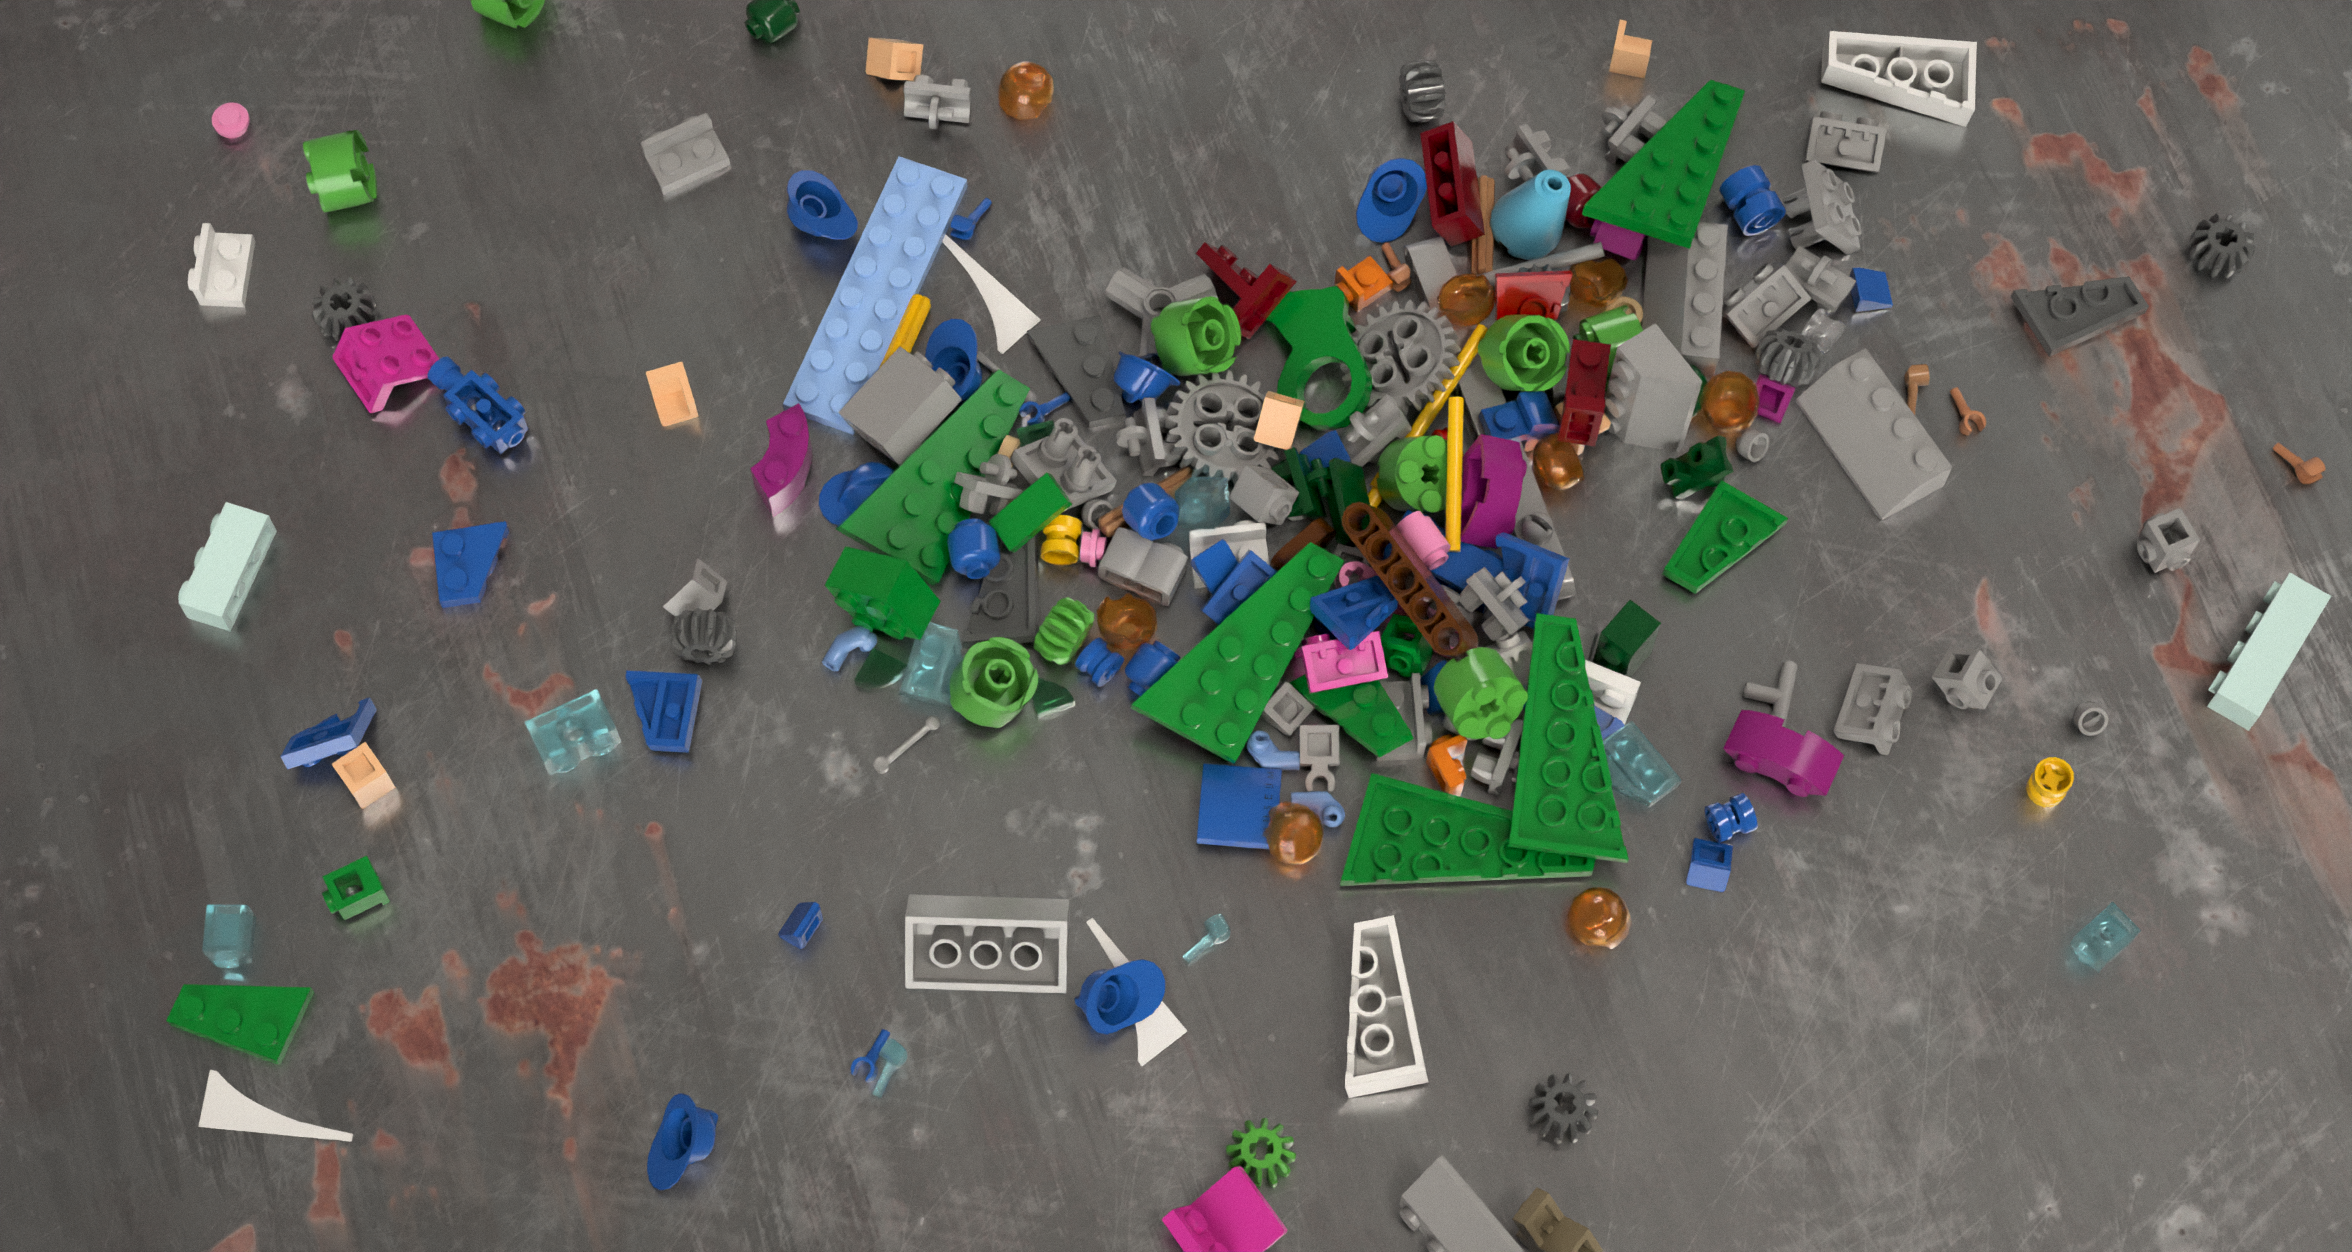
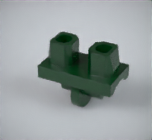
M1718 435L1705 443L1699 442L1691 446L1687 453L1676 459L1669 458L1661 463L1660 468L1665 484L1672 485L1674 498L1682 500L1706 486L1716 487L1721 480L1724 481L1725 476L1734 472L1726 454V437Z
M1295 447L1284 451L1286 459L1271 467V470L1290 485L1295 484L1296 490L1299 492L1287 518L1292 521L1307 517L1314 520L1327 518L1321 497H1328L1332 494L1329 485L1333 483L1330 467L1324 468L1321 458L1313 459L1309 462L1308 456L1306 454H1298Z

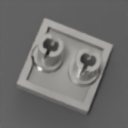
M1815 159L1802 164L1806 188L1783 196V202L1785 203L1786 213L1790 218L1811 210L1813 220L1789 229V234L1793 236L1790 239L1794 248L1797 249L1799 246L1805 248L1817 242L1827 240L1847 255L1861 250L1858 236L1861 235V227L1858 219L1853 214L1851 203L1854 202V193L1849 183L1843 182L1831 169L1825 168Z
M1060 418L1055 422L1050 436L1014 450L1010 460L1030 485L1046 472L1051 474L1073 503L1066 509L1068 510L1112 491L1117 480L1101 463V455L1099 453L1095 455L1097 450L1087 446L1077 434L1078 428L1076 426L1072 427L1073 422L1067 418Z

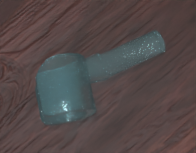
M1217 914L1205 921L1204 926L1208 935L1203 937L1202 940L1183 955V958L1188 963L1193 961L1211 945L1219 944L1229 939L1231 930L1222 914Z
M892 1038L884 1044L879 1052V1056L888 1062L872 1093L879 1098L882 1097L892 1074L906 1062L908 1057L906 1049Z

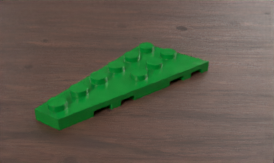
M1709 80L1584 205L1582 215L1690 249L1745 90Z
M999 369L993 372L835 530L877 554L907 560L924 581L931 585L939 583L950 560L947 545L948 535L957 523L969 519L972 513L959 507L963 486L954 483L957 472L985 477V474L980 472L981 463H988L993 455L998 454L1006 435H1009L1030 388Z
M1312 542L1307 544L1142 694L1130 708L1235 764L1315 616L1310 611V598L1328 592L1345 560Z
M1537 613L1534 623L1526 691L1528 699L1524 707L1508 847L1627 863L1629 858L1622 837L1619 812L1615 805L1612 780L1600 726L1597 723L1594 709L1595 703L1592 689L1590 690L1585 668L1586 662L1576 618Z
M1371 773L1340 886L1589 877L1592 875L1596 859L1508 847L1511 810Z

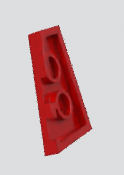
M1571 270L1495 273V321L1507 315H1540L1552 320L1558 319L1562 307L1561 302L1566 287H1569L1573 273Z

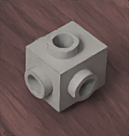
M2181 508L2165 515L2164 513L2154 515L2143 523L2144 528L2136 539L2140 557L2144 562H2149L2154 573L2165 568L2174 571L2186 565L2191 560L2190 555L2200 541Z
M1949 646L1932 676L1933 680L1946 694L1947 701L1960 709H1966L1967 707L1985 709L2003 679L1993 667L1991 659L1983 654L1980 649Z

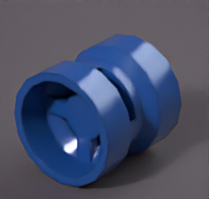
M1744 793L1730 797L1727 803L1721 804L1716 802L1705 806L1704 812L1707 825L1718 843L1732 839L1734 833L1741 832L1746 834L1757 830L1758 824L1754 808Z

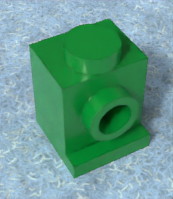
M1393 613L1380 638L1384 648L1386 667L1397 670L1404 677H1411V673H1420L1422 676L1433 655V648L1410 617ZM1403 632L1415 635L1412 641L1403 639Z
M364 856L322 876L328 890L322 892L323 898L330 912L334 914L339 911L344 920L380 903L385 905L390 902L368 856ZM361 890L360 892L349 897L352 891Z

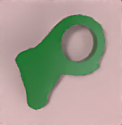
M1337 286L1324 289L1289 291L1266 318L1268 322L1277 326L1292 346V352L1285 362L1278 380V394L1305 401V385L1311 374L1320 366L1336 362L1343 363L1350 369L1352 378L1350 392L1345 401L1335 410L1327 413H1313L1309 411L1304 402L1300 421L1317 430H1337L1350 425V416L1356 411L1363 413L1369 403L1373 386L1372 376L1367 363L1351 335L1356 331L1354 321L1348 315L1349 301L1344 292Z

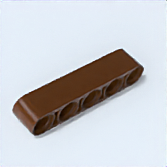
M1362 502L1349 505L1342 516V526L1345 532L1431 647L1438 654L1458 660L1467 657L1468 655L1465 651L1477 648L1478 636L1475 630L1389 516L1382 509ZM1369 514V525L1365 530H1362V520ZM1391 543V555L1384 559V548ZM1413 572L1414 582L1410 588L1406 589V577ZM1435 601L1436 613L1429 619L1427 610L1430 604ZM1457 631L1459 634L1458 644L1453 649H1451L1450 638L1452 634Z

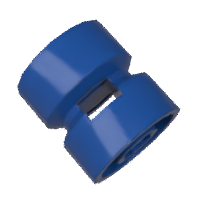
M1758 165L1748 166L1733 173L1721 184L1719 189L1729 209L1735 210L1734 218L1744 235L1747 236L1757 235L1770 229L1781 221L1786 213V209L1776 192L1770 190L1772 186L1761 166Z

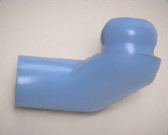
M1262 730L1255 731L1250 735L1247 741V748L1261 768L1299 770L1300 751H1279L1268 733Z
M1327 791L1291 792L1292 812L1311 811L1328 827H1337L1345 819L1344 808Z

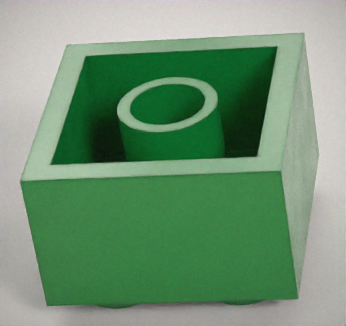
M845 546L824 585L835 597L834 602L853 618L852 623L855 626L867 628L870 632L873 629L884 631L889 636L900 640L904 637L921 640L941 602L907 560Z

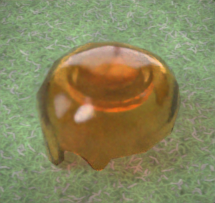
M1022 61L1021 63H1015L1004 72L1000 80L998 89L999 105L1007 115L1017 119L1038 118L1043 109L1052 103L1053 94L1055 93L1054 79L1044 67L1034 62Z
M1608 258L1603 262H1595L1592 259L1573 264L1569 268L1573 273L1570 281L1571 294L1577 302L1587 307L1596 309L1612 305L1624 292L1628 283L1625 270L1612 258Z
M1467 273L1453 276L1444 283L1437 301L1443 316L1446 315L1452 324L1467 327L1478 325L1490 316L1494 309L1495 294L1493 286H1491L1485 275L1476 276Z
M1724 371L1712 376L1703 389L1704 404L1702 409L1704 417L1713 429L1721 433H1737L1750 427L1759 414L1760 401L1757 386L1753 380L1742 372Z
M1557 432L1541 438L1536 443L1533 451V466L1537 476L1548 487L1565 490L1582 482L1585 479V475L1571 443L1557 441Z
M1126 593L1117 600L1106 597L1096 610L1100 634L1109 646L1119 651L1138 649L1141 644L1149 643L1155 637L1158 629L1156 611L1147 600L1133 597L1131 594Z
M1284 801L1273 807L1269 811L1271 817L1270 824L1263 833L1267 839L1270 853L1284 864L1302 865L1309 862L1317 855L1323 841L1324 827L1319 816L1307 806L1298 802Z
M1592 887L1584 890L1572 900L1567 914L1571 932L1589 947L1605 946L1610 949L1617 947L1628 936L1632 924L1625 900L1613 890L1604 887Z

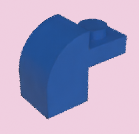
M1542 391L1519 393L1515 401L1480 411L1479 419L1486 435L1521 442L1525 452L1554 445L1558 442L1560 424L1548 395Z

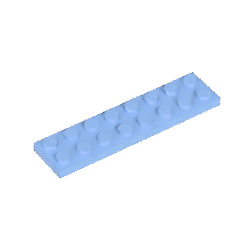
M898 156L783 402L784 411L799 403L806 419L852 435L855 434L854 429L847 424L838 412L879 369L911 297L920 292L968 187L967 179Z

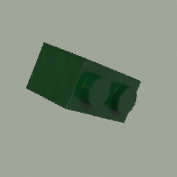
M1629 600L1602 630L1593 663L1631 677L1652 653L1661 622L1632 600Z

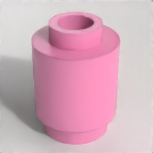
M1416 511L1398 523L1396 527L1429 570L1437 569L1448 560L1449 556L1447 553L1451 546L1429 516H1424L1421 511Z

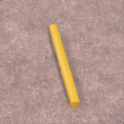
M1448 397L1445 539L1451 546L1449 552L1461 551L1463 397Z

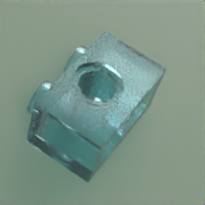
M597 689L525 722L549 776L556 772L566 773L571 771L580 761L590 756L598 757L612 751L616 744L621 743L616 726ZM574 730L584 731V734L578 740H566L570 732Z

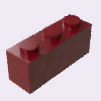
M1454 121L1420 133L1432 227L1451 247L1485 235L1472 141Z

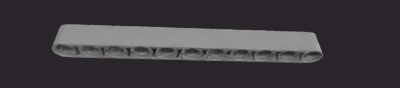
M1438 236L1404 246L1405 262L1410 268V277L1420 303L1426 302L1430 309L1437 307L1443 316L1446 315L1459 336L1456 342L1462 350L1477 325L1443 238ZM1479 353L1476 354L1454 388L1455 396L1464 398L1463 417L1473 443L1480 434L1486 435L1479 419L1480 411L1506 403L1501 388L1494 384L1487 376ZM1519 442L1522 458L1527 464V471L1523 478L1520 502L1515 516V528L1510 535L1525 540L1522 536V526L1526 517L1534 512H1542L1548 516L1549 513L1523 445ZM1534 521L1535 523H1537L1538 525H1540L1545 531L1548 530V529H1547L1546 527H1544L1543 525H1541V524H1539L1538 522ZM1554 529L1550 541L1540 547L1565 556ZM1569 565L1566 569L1558 601L1575 596V583Z

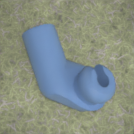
M861 626L838 634L822 660L823 665L833 671H839L851 650L859 647L863 652L871 651L877 643L876 634Z

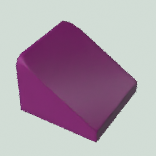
M1760 374L1745 409L1781 423L1796 387L1787 383L1782 385L1779 381H1771L1768 375Z

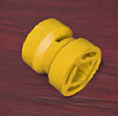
M1059 515L1043 528L1046 541L1041 546V558L1045 562L1054 565L1064 566L1077 563L1079 561V546L1076 542L1081 536L1082 522L1072 516Z
M2048 757L2041 760L2026 784L2029 798L2036 805L2042 807L2058 805L2073 784L2074 772L2071 766L2060 758Z

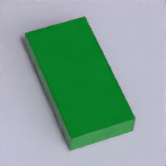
M1046 472L989 520V523L1009 551L1015 553L1073 503L1054 477Z

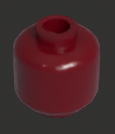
M1584 173L1566 177L1570 183L1571 192L1565 220L1578 229L1592 227L1595 219L1584 216L1582 213L1584 205L1602 187Z

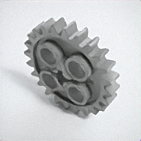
M1409 300L1403 309L1395 301L1390 312H1387L1381 306L1379 308L1380 316L1376 319L1370 314L1366 315L1369 324L1366 327L1356 325L1355 328L1359 332V336L1353 337L1361 351L1372 376L1373 386L1366 408L1369 407L1371 409L1388 394L1394 398L1405 416L1407 415L1409 405L1413 404L1420 411L1422 406L1421 400L1424 398L1433 403L1435 400L1432 392L1435 389L1441 392L1446 391L1441 382L1443 379H1454L1455 376L1449 367L1460 364L1454 354L1460 352L1461 348L1456 342L1459 336L1453 329V325L1446 315H1442L1437 307L1430 309L1426 302H1422L1417 307L1412 300ZM1392 333L1394 335L1395 343L1401 349L1399 351L1400 357L1398 356L1396 349L1392 345L1390 339V335ZM1401 360L1408 370L1411 379L1409 383H1407L1406 374L1400 368ZM1341 364L1340 368L1345 373L1342 381L1349 388L1347 391L1350 392L1352 383L1350 369L1347 365Z
M1231 371L1227 372L1224 379H1220L1218 373H1211L1209 381L1202 374H1199L1195 384L1186 381L1182 391L1177 390L1172 400L1173 402L1170 403L1166 412L1169 416L1164 423V427L1170 430L1165 440L1166 442L1176 443L1172 448L1171 455L1182 454L1184 457L1179 466L1183 468L1191 464L1194 467L1192 471L1193 478L1201 472L1206 474L1205 482L1207 485L1212 482L1214 477L1219 478L1221 488H1225L1230 479L1236 485L1246 465L1271 469L1270 467L1278 464L1279 456H1282L1284 449L1262 444L1254 440L1267 392L1262 395L1258 392L1261 384L1259 381L1251 387L1246 385L1247 375L1245 374L1241 376L1239 381L1233 380ZM1202 407H1208L1212 409L1214 413H1208L1205 410H1203ZM1239 411L1248 413L1251 418L1242 416ZM1200 440L1208 441L1214 447H1207ZM1238 445L1246 446L1251 452L1241 450Z

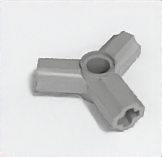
M1125 267L1116 271L1105 290L1106 297L1143 319L1139 358L1159 368H1163L1162 361L1157 353L1155 336L1151 332V322L1160 313L1154 312L1153 309L1165 308L1168 304L1175 301L1209 296L1218 298L1214 285L1206 274L1171 288L1153 286Z

